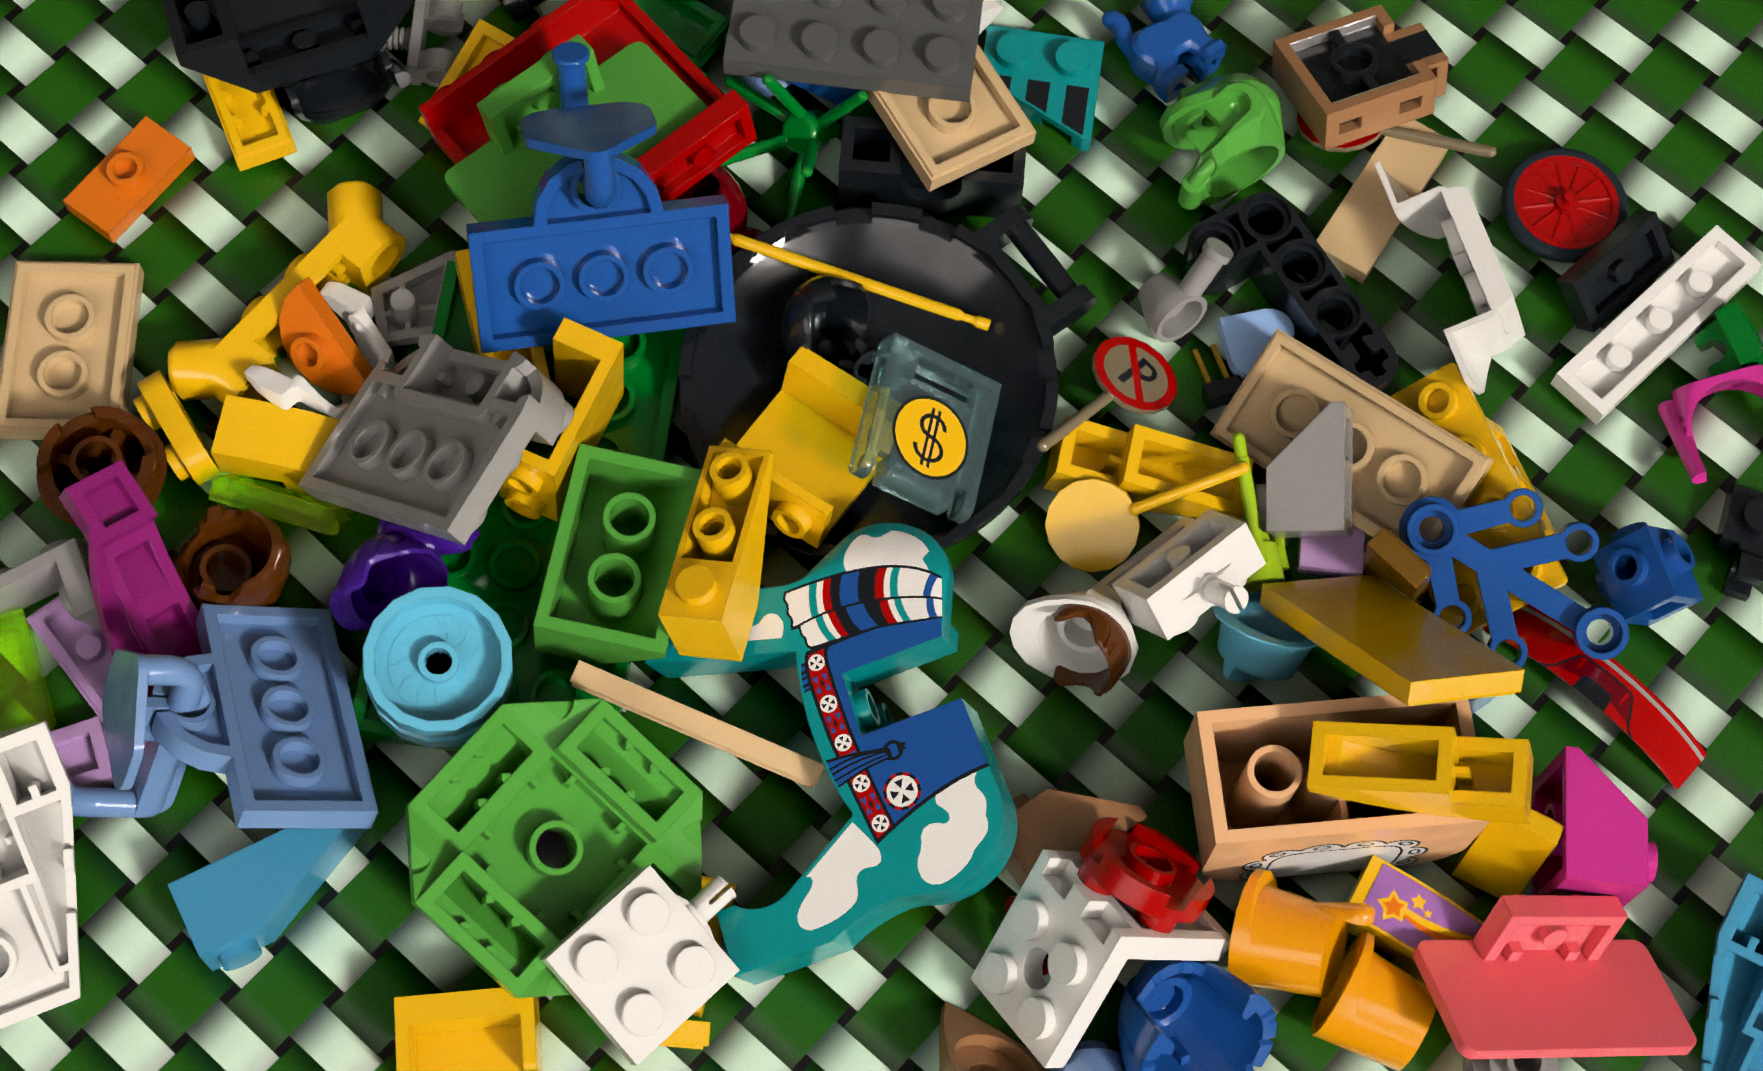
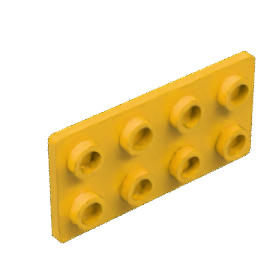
M1449 363L1390 396L1494 460L1490 470L1465 507L1503 499L1507 492L1515 488H1526L1535 492L1503 427L1485 417L1473 391L1465 383L1457 364ZM1526 495L1516 497L1510 505L1512 516L1517 520L1528 518L1533 512L1532 500ZM1543 507L1541 518L1530 527L1521 528L1505 523L1466 535L1491 549L1557 533ZM1452 557L1459 599L1466 603L1472 612V624L1466 634L1470 635L1488 625L1475 570ZM1559 560L1523 568V570L1554 589L1566 585L1568 581ZM1429 580V584H1428L1427 589H1428V592H1429V594H1430V596H1431V598H1432V600H1433V602H1434V604H1435L1434 597H1433V592H1432V588H1431V584H1430V580ZM1508 591L1512 612L1528 605L1527 602ZM1450 605L1441 611L1440 616L1443 620L1453 626L1461 624L1463 612L1460 607Z

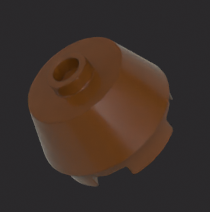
M109 406L90 407L91 413L76 417L62 427L59 423L53 425L41 442L36 461L39 493L48 509L56 517L70 525L78 527L59 499L63 490L120 460L124 462L153 508L158 501L167 472L165 448L158 434L146 422L122 409Z

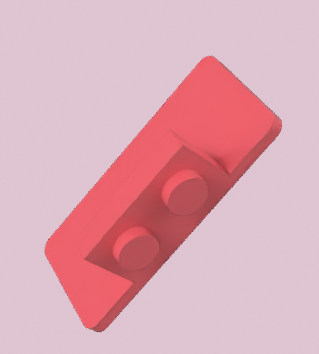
M1580 894L1568 896L1501 895L1473 940H1423L1413 952V959L1456 1050L1468 1059L1687 1055L1697 1042L1693 1030L1646 946L1636 940H1613L1628 918L1617 896H1583Z

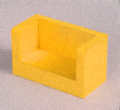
M502 987L394 997L396 1071H543L538 997L513 998Z

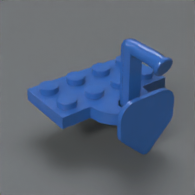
M564 42L555 46L551 57L554 63L557 64L561 108L531 113L525 116L520 124L526 147L563 155L564 157L545 171L533 193L530 217L466 224L478 334L482 353L553 345V337L564 317L608 337L736 322L729 206L725 195L661 201L657 186L651 175L638 160L622 153L657 133V123L651 108L636 102H612L589 105L586 63L590 57L588 48L578 42ZM579 180L582 183L584 194L577 190Z

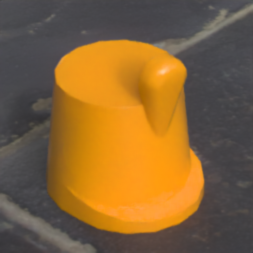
M1255 869L1246 882L1236 909L1229 944L1228 971L1251 986L1320 998L1327 997L1333 989L1342 965L1347 942L1348 923L1356 925L1373 924L1375 909L1367 903L1317 902L1278 888L1276 878L1270 870Z
M1364 930L1359 933L1346 951L1333 989L1327 997L1320 999L1312 1020L1310 1033L1314 1037L1393 1070L1400 1071L1410 1062L1422 1043L1435 1015L1436 1005L1423 980L1416 979L1373 951L1375 936Z

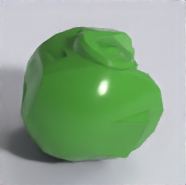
M1246 73L1228 74L1181 89L1177 102L1166 108L1159 121L1160 132L1164 141L1174 148L1195 150L1199 155L1194 167L1183 177L1178 194V203L1187 210H1194L1203 204L1206 207L1216 204L1252 185L1271 172L1285 155V139L1278 95L1264 81Z

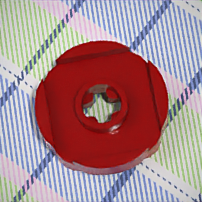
M1105 817L1093 824L1080 848L1083 864L1077 873L1079 879L1086 887L1102 895L1115 896L1128 906L1136 909V916L1143 924L1161 933H1171L1177 923H1192L1200 918L1214 895L1215 885L1210 878L1203 886L1202 882L1197 878L1196 873L1201 863L1193 854L1168 836L1137 822L1131 833L1113 829L1119 818Z

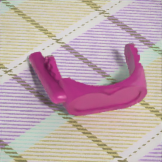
M1763 364L1745 367L1689 383L1672 391V399L1663 401L1658 405V412L1692 483L1700 484L1707 482V472L1699 456L1692 432V417L1696 404L1702 398L1724 390L1745 391L1763 399Z

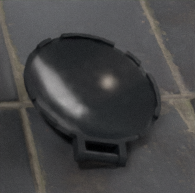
M872 202V207L834 210L833 206H827L780 222L754 238L755 240L959 308L964 313L991 319L988 331H984L970 323L955 321L867 291L869 294L870 318L864 338L866 346H878L881 335L887 333L889 335L888 351L895 355L901 350H909L911 357L906 362L900 364L899 367L900 373L907 374L914 379V385L904 386L898 384L893 391L897 404L901 406L906 400L923 395L938 398L948 404L958 414L965 426L969 443L967 459L958 473L950 478L943 479L938 489L930 493H923L915 484L906 482L902 485H897L891 480L889 468L893 462L890 455L818 549L800 538L796 539L787 536L769 518H767L766 537L795 551L823 559L846 536L858 529L878 523H900L926 532L944 550L984 528L1000 515L1019 495L1032 477L1044 452L1038 450L1037 443L1052 431L1056 414L1059 381L1053 336L1084 316L1097 302V298L1087 285H1078L1034 231L1031 227L1034 220L1021 204L1008 209L976 232L960 224L956 228L944 221L923 215V209L900 204ZM1012 242L1058 300L1047 307L1002 251V248ZM741 248L732 256L736 322L686 329L678 370L679 400L682 421L689 445L701 470L709 446H719L725 438L737 444L780 392L788 361L792 358L785 350L780 328L785 304L791 294L803 282L812 277L819 276V274ZM875 355L872 364L866 365L861 363L858 371L865 374L867 386L876 388L880 379H891L893 372L886 369L884 364L885 357ZM832 363L833 365L837 366L838 368L852 376L851 370L843 369L837 363Z

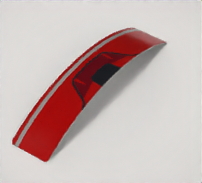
M1530 604L1514 611L1513 616L1517 634L1525 641L1528 647V656L1567 682L1605 713L1648 755L1673 787L1679 789L1704 760L1706 751L1676 715L1615 659L1599 660L1583 653L1576 646L1571 629ZM1487 625L1483 628V630L1486 633L1490 634ZM1504 640V642L1519 650L1515 641Z

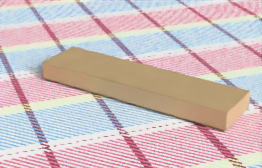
M581 660L578 661L570 679V682H572L571 686L598 698H604L612 704L811 789L813 786L817 787L825 768L824 764Z

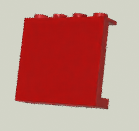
M569 0L549 15L538 18L528 30L501 49L490 52L483 58L480 64L452 84L438 89L428 101L418 107L434 142L456 165L490 141L477 103L487 97L498 85L509 82L538 62L549 50L579 34L593 48L598 66L633 42L647 44L707 106L705 110L636 159L654 179L661 201L676 199L757 139L747 102L734 89L724 95L633 0Z

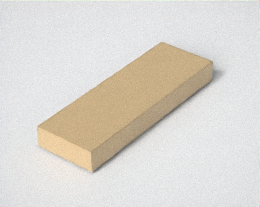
M1416 120L1398 125V127L1441 135ZM1388 136L1383 138L1316 240L1338 271L1362 284L1402 223L1392 208L1375 163L1381 162L1386 172L1399 183L1408 197L1412 198L1421 194L1449 149Z

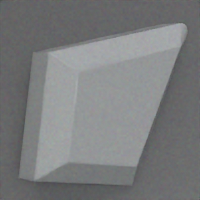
M451 250L371 288L376 327L390 348L417 344L420 335L432 334L447 260L454 261L455 250Z

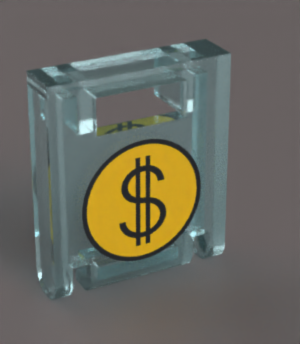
M896 332L881 341L878 346L849 464V473L863 479L872 472L877 456L884 458L877 462L872 486L935 515H939L948 509L947 518L958 524H963L971 517L975 508L1002 384ZM917 373L956 392V394L952 397L915 379V374Z

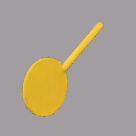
M1242 461L1135 503L1126 491L1111 481L1097 478L1076 480L1061 489L1048 507L1045 522L1048 542L1057 556L1075 569L1088 572L1110 570L1126 560L1136 546L1141 526L1139 514L1246 474L1250 466L1247 462Z

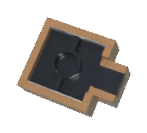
M1380 4L1273 40L1272 76L1324 150L1434 113L1435 98L1446 93L1449 58L1421 22L1394 31L1395 22Z

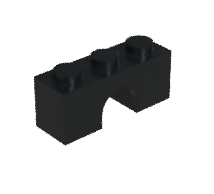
M844 115L839 162L838 204L872 207V202L891 203L923 209V212L997 218L1013 206L1021 204L1027 146L928 192L881 118Z

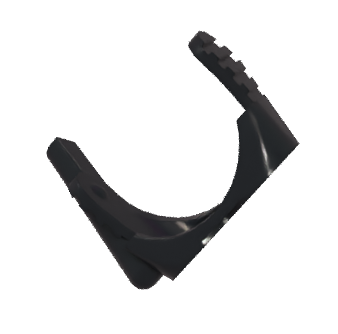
M386 50L379 52L373 59L354 64L345 69H337L284 87L295 116L303 121L320 126L331 124L375 107L382 102L393 84L398 88L409 85L411 75L396 60L389 58Z

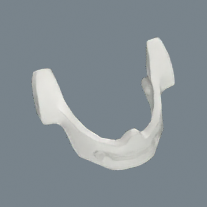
M327 282L320 291L321 295L330 308L347 322L359 350L371 367L374 369L383 359L393 368V351L372 321L375 310L370 296L340 282ZM254 364L244 372L247 380L258 393L283 410H288L297 402H302L312 410L340 420L356 394L352 396L342 394L340 397L343 403L334 406L320 396L305 378L300 375H294L292 378H289L279 372Z

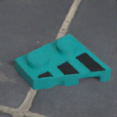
M988 25L984 54L1026 117L1040 126L1044 121H1047L1071 136L1072 146L1078 150L1089 152L1105 41Z

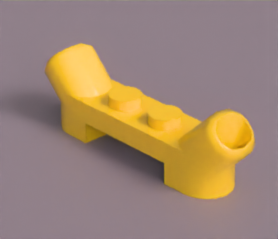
M354 180L340 182L327 192L328 234L309 253H302L297 256L288 266L284 278L266 296L262 295L255 298L244 310L241 321L224 338L177 341L169 350L168 375L172 391L184 401L217 398L224 404L226 394L265 401L266 398L255 390L247 380L244 372L252 364L279 372L274 360L284 349L281 342L279 315L284 298L298 283L310 277L319 292L329 281L340 282L345 285L351 282L369 296L372 293L371 288L381 284L401 260L406 248V239L383 222V201L378 189L367 182Z

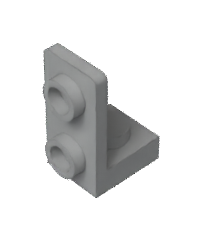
M77 538L58 540L43 547L39 552V556L14 568L0 569V620L59 592L64 608L73 619L80 620L102 631L90 582L89 545Z

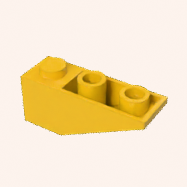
M709 446L658 612L664 628L678 654L681 656L741 662L743 660L759 602L774 458L771 450Z

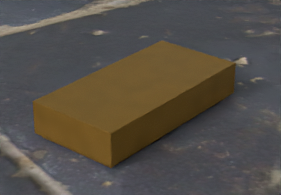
M1382 528L1367 543L1363 570L1368 575L1374 576L1418 604L1425 597L1432 568L1388 528L1386 530Z

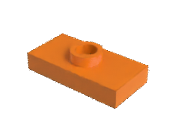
M145 116L76 186L63 202L69 212L114 244L196 158L191 147Z

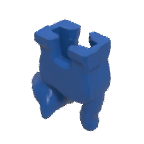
M1194 0L1141 1L1140 7L1142 11L1154 23L1141 28L1136 33H1134L1128 19L1123 14L1114 10L1106 11L1102 16V24L1113 33L1114 40L1122 54L1127 58L1130 69L1140 79L1153 86L1155 92L1165 103H1169L1177 98L1180 90L1186 88L1181 82L1189 74V70L1185 66L1201 82L1218 70L1221 60L1225 56L1227 45L1221 39H1212L1206 33L1201 21L1191 14V6Z

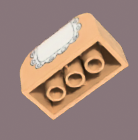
M1392 695L1197 711L1183 742L1202 873L1212 879L1247 881L1255 869L1260 868L1270 870L1275 878L1362 871L1373 855L1397 868L1427 863L1464 850L1490 822L1384 808L1309 792L1307 788L1313 721L1454 727L1457 736L1476 737L1469 699L1407 706Z

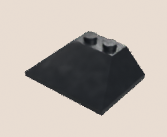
M161 0L180 66L255 93L289 86L300 80L337 69H345L354 64L375 58L415 2V0Z

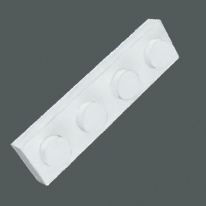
M1716 225L1558 371L1550 384L1597 425L1709 320L1715 311L1719 310L1757 274L1763 264Z

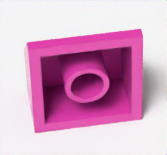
M1565 746L1532 783V809L1564 826L1556 847L1532 878V895L1568 896L1580 894L1583 896H1617L1624 907L1648 887L1649 882H1653L1656 876L1658 850L1655 842L1648 841V819L1579 747Z

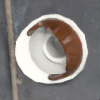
M1091 588L1058 595H1047L1027 601L1014 614L1009 632L1014 649L1025 663L1043 674L1053 677L1060 686L1079 685L1088 687L1099 697L1110 691L1119 679L1130 672L1139 648L1132 625L1122 609L1121 603Z

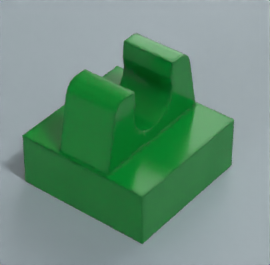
M1738 301L1715 311L1714 314L1717 319L1700 331L1694 338V342L1701 352L1709 350L1716 345L1726 347L1725 357L1720 362L1708 367L1713 376L1763 364V342L1749 315Z

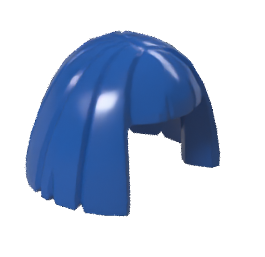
M1148 960L1143 963L1137 975L1129 980L1120 1000L1117 1027L1120 1054L1125 1071H1254L1253 1066L1262 1067L1272 1049L1273 1043L1270 1038L1276 1037V1012L1272 1009L1273 1006L1257 989L1208 961Z

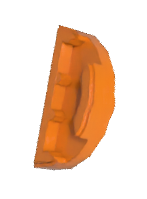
M310 277L298 283L284 298L279 315L281 342L292 364L309 382L330 393L351 396L357 394L373 368Z

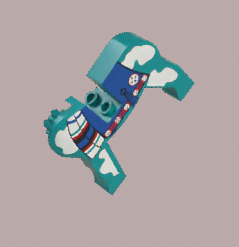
M878 523L863 527L846 536L802 579L784 586L760 588L758 607L742 662L681 656L678 654L671 639H669L665 658L645 660L648 666L666 678L797 668L804 708L817 749L837 791L852 812V817L779 901L759 909H745L734 905L717 913L729 958L740 970L734 977L754 985L851 951L878 926L905 911L921 906L953 903L979 892L999 875L1013 852L1018 831L1016 808L978 713L966 701L960 698L894 723L886 704L880 703L876 705L867 688L860 689L957 652L959 632L951 625L954 584L952 566L945 551L937 541L918 528L900 523Z

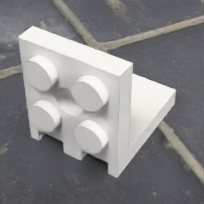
M1043 849L970 979L1044 1068H1064L1127 959L1222 961L1229 949L1231 936L1206 910L1203 911L1200 918L1195 922L1177 923L1171 933L1155 931L1138 919L1135 913L1136 909L1128 906L1113 895L1107 896L1096 893L1081 882L1077 875L1083 864L1080 852ZM1047 954L1049 955L1048 971L1051 976L1048 984H1046L1042 973L1043 961Z

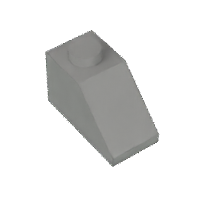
M1345 401L1330 402L1266 467V484L1257 485L1256 500L1260 522H1266V532L1274 537H1353V410Z

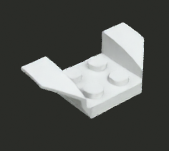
M1381 162L1375 163L1377 172L1392 208L1402 224L1410 230L1429 238L1439 240L1446 237L1449 250L1460 276L1463 277L1477 316L1443 331L1465 383L1473 392L1480 395L1485 392L1492 356L1505 352L1526 334L1513 293L1467 187L1452 186L1448 189L1446 186H1438L1409 198L1399 183L1386 172Z

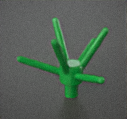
M765 74L762 77V83L785 107L734 76L728 75L724 79L727 87L734 89L745 99L778 118L783 124L781 135L748 145L721 166L724 167L786 146L793 152H797V160L783 221L797 216L805 178L813 174L818 150L825 148L831 139L837 137L840 129L837 120L864 103L868 99V94L866 91L860 90L823 113L816 109L805 110L771 74Z

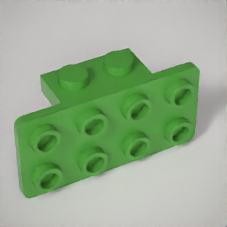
M579 34L567 41L582 43L590 52L589 60L586 63L589 105L612 102H636L651 108L657 123V133L622 152L634 159L639 158L707 108L706 104L643 42L629 44L598 66L593 48ZM553 49L549 50L538 62L509 82L498 85L487 97L477 103L490 141L451 167L445 174V182L448 189L478 222L530 217L533 193L545 171L564 157L563 155L526 147L520 124L521 120L531 113L561 108L557 64L554 63L551 57ZM579 180L577 190L584 194L582 183Z

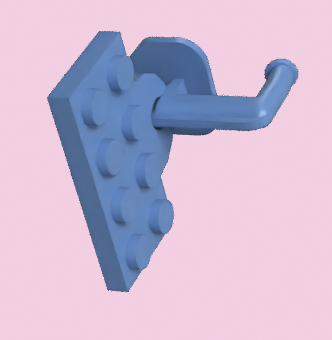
M201 604L196 619V626L202 654L180 657L144 654L126 649L115 650L105 680L102 703L104 731L115 788L74 786L71 782L73 816L89 818L154 817L169 809L174 803L188 764L198 770L226 774L236 828H372L378 814V807L330 609ZM148 686H154L151 696L147 697ZM145 741H148L147 746H146V749H145V752H144Z

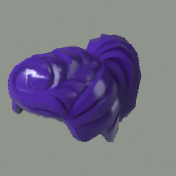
M380 519L377 535L359 545L350 556L329 597V606L338 624L348 631H369L374 619L394 599L422 587L448 586V568L441 556L459 554L470 550L473 542L481 533L476 529L466 544L462 545Z

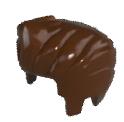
M222 505L208 507L205 517L198 523L196 533L192 535L188 543L183 545L180 553L172 559V563L198 612L201 604L273 607L283 592L292 563L290 546L281 528L273 520L263 515V513L250 508L224 510Z

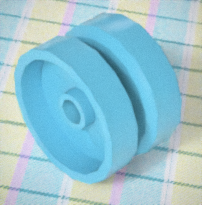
M450 586L422 587L394 599L374 619L363 646L364 680L380 720L400 738L428 748L454 747L464 744L499 706L507 704L513 688L511 639L499 614L478 596ZM436 659L439 660L442 667L448 661L452 662L450 669L443 674L429 672L427 664Z

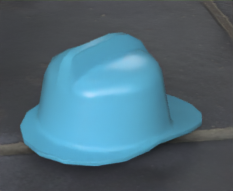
M1261 590L1248 594V604L1244 610L1238 607L1240 610L1238 614L1229 613L1218 606L1212 607L1216 618L1221 621L1217 646L1221 657L1224 658L1223 675L1231 682L1255 681L1259 679L1284 681L1290 679L1295 675L1312 648L1318 646L1260 606Z

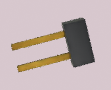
M1216 344L1211 345L1210 348L1224 378L1211 382L1198 349L1192 350L1205 381L1201 395L1208 410L1228 405L1242 384L1238 375L1229 376Z

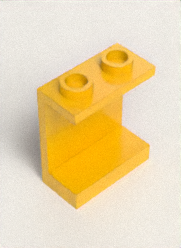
M565 317L553 337L555 385L562 393L579 400L574 410L573 419L563 431L549 460L524 449L519 465L508 475L499 489L500 497L504 498L505 504L516 513L530 519H539L543 515L556 522L559 521L562 515L579 444L597 447L624 394V343Z
M801 346L788 361L782 388L737 444L725 438L719 446L772 451L774 458L767 518L771 519L776 527L787 536L796 539L800 538L818 549L891 455L895 444L892 432L893 420L900 406L821 356Z

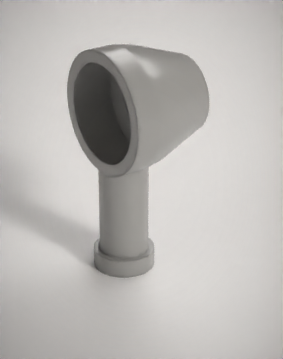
M1209 237L1202 246L1203 251L1182 280L1162 272L1149 278L1140 288L1138 299L1145 321L1159 341L1165 343L1172 342L1185 336L1205 315L1207 301L1202 294L1221 267L1227 265L1234 255L1231 248L1221 240Z

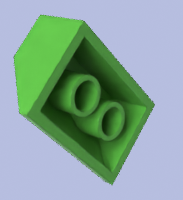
M579 444L533 624L535 651L599 665L665 658L670 637L658 616V612L701 475V469Z

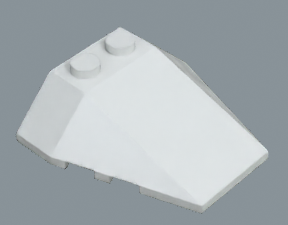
M46 720L0 731V1029L81 997L71 781Z

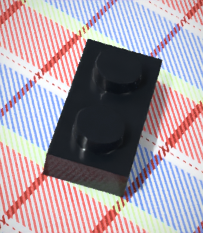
M1637 209L1556 280L1577 329L1595 332L1675 262L1657 213Z

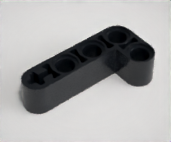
M1273 192L1252 194L1201 221L1192 229L1181 262L1180 275L1182 279L1203 251L1202 246L1209 237L1221 240L1231 248L1234 255L1227 265L1221 267L1202 295L1212 296L1222 293L1250 278L1272 309L1282 311L1290 317L1294 325V339L1383 393H1387L1399 368V357L1395 348L1295 210L1282 196ZM1263 226L1273 234L1262 235L1255 232L1251 227ZM1293 272L1300 274L1307 282L1292 281L1284 273ZM1319 320H1331L1337 323L1342 330L1331 331L1326 329L1319 323Z

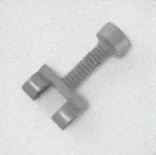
M415 0L412 27L407 29L405 27L400 29L396 27L382 47L383 50L388 48V50L394 49L397 51L400 49V51H404L405 49L408 52L406 66L408 73L411 75L410 85L421 86L422 82L427 85L439 87L456 59L457 54L451 50L444 48L426 49L428 31L440 36H457L463 33L465 14H462L463 2L460 0Z

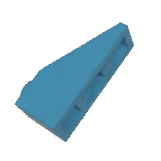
M285 828L167 884L198 956L212 971L221 967L225 971L236 970L258 959L262 955L261 948L277 940L367 829Z

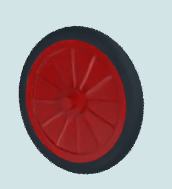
M1552 148L1527 156L1511 170L1502 190V212L1512 234L1531 252L1556 262L1576 263L1628 218L1627 196L1617 176L1603 162L1578 150Z

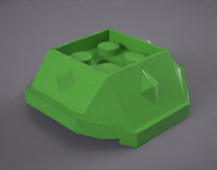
M604 698L502 704L405 806L411 904L513 998L571 995L541 959L589 917L588 913L640 867L651 865L674 894L688 901L693 899L702 890L700 820H702L703 791ZM544 831L555 832L566 842L567 858L558 869L544 865L538 858L536 844L539 836Z

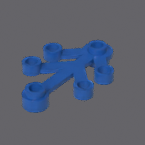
M1515 488L1507 492L1503 499L1457 509L1450 501L1441 497L1427 496L1413 501L1405 508L1399 520V537L1402 542L1432 568L1430 584L1435 605L1431 612L1440 617L1441 611L1445 607L1455 605L1460 607L1463 612V620L1456 628L1466 633L1472 624L1470 608L1459 599L1453 557L1476 572L1491 637L1487 647L1495 651L1500 642L1504 640L1515 641L1519 652L1512 662L1522 667L1528 658V647L1525 641L1517 634L1508 591L1571 629L1576 646L1591 658L1599 660L1611 659L1625 649L1629 640V627L1620 613L1602 605L1585 608L1523 570V568L1563 559L1575 562H1584L1591 559L1599 548V536L1591 526L1582 522H1571L1564 525L1557 534L1489 549L1466 534L1505 523L1521 528L1534 525L1539 521L1543 513V503L1537 493L1526 488ZM1520 495L1528 496L1533 502L1532 514L1523 520L1515 519L1510 512L1511 502ZM1435 516L1441 520L1443 531L1437 539L1425 540L1419 533V525L1426 517ZM1575 530H1584L1589 537V545L1584 552L1572 554L1566 546L1567 537ZM1603 619L1609 625L1608 637L1599 643L1591 642L1587 637L1589 624L1594 620Z

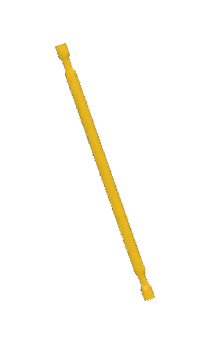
M730 233L731 243L734 246L819 275H832L862 284L865 290L955 321L970 323L984 331L989 329L991 319L964 313L959 308L738 233Z

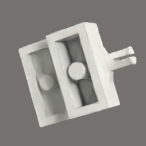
M1208 509L1197 519L1188 516L1182 517L1091 589L1120 602L1130 623L1161 638L1170 640L1173 636L1184 633L1192 628L1198 621V617L1212 606L1221 607L1232 614L1240 613L1238 607L1244 610L1248 604L1249 596L1243 586L1246 584L1247 578L1263 567L1266 562L1246 522Z
M651 865L640 867L588 913L589 917L541 959L631 1065L638 1066L740 971L715 942L711 928L707 924L725 905L737 897L732 887L724 888L728 883L719 875H716L704 889L688 901L674 894Z

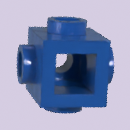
M1646 522L1633 523L1612 533L1610 536L1612 543L1598 549L1597 553L1593 556L1599 570L1596 574V582L1600 593L1614 607L1615 611L1624 617L1628 624L1650 626L1704 600L1691 570L1695 567L1693 553L1687 542L1680 535L1676 534L1675 530L1648 526Z

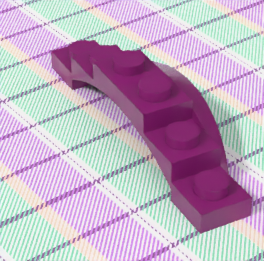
M120 460L65 488L59 499L89 543V575L93 600L100 626L112 655H114L116 649L180 657L202 654L196 626L199 612L185 589L154 520L158 514L124 462ZM148 686L147 697L151 696L154 686Z

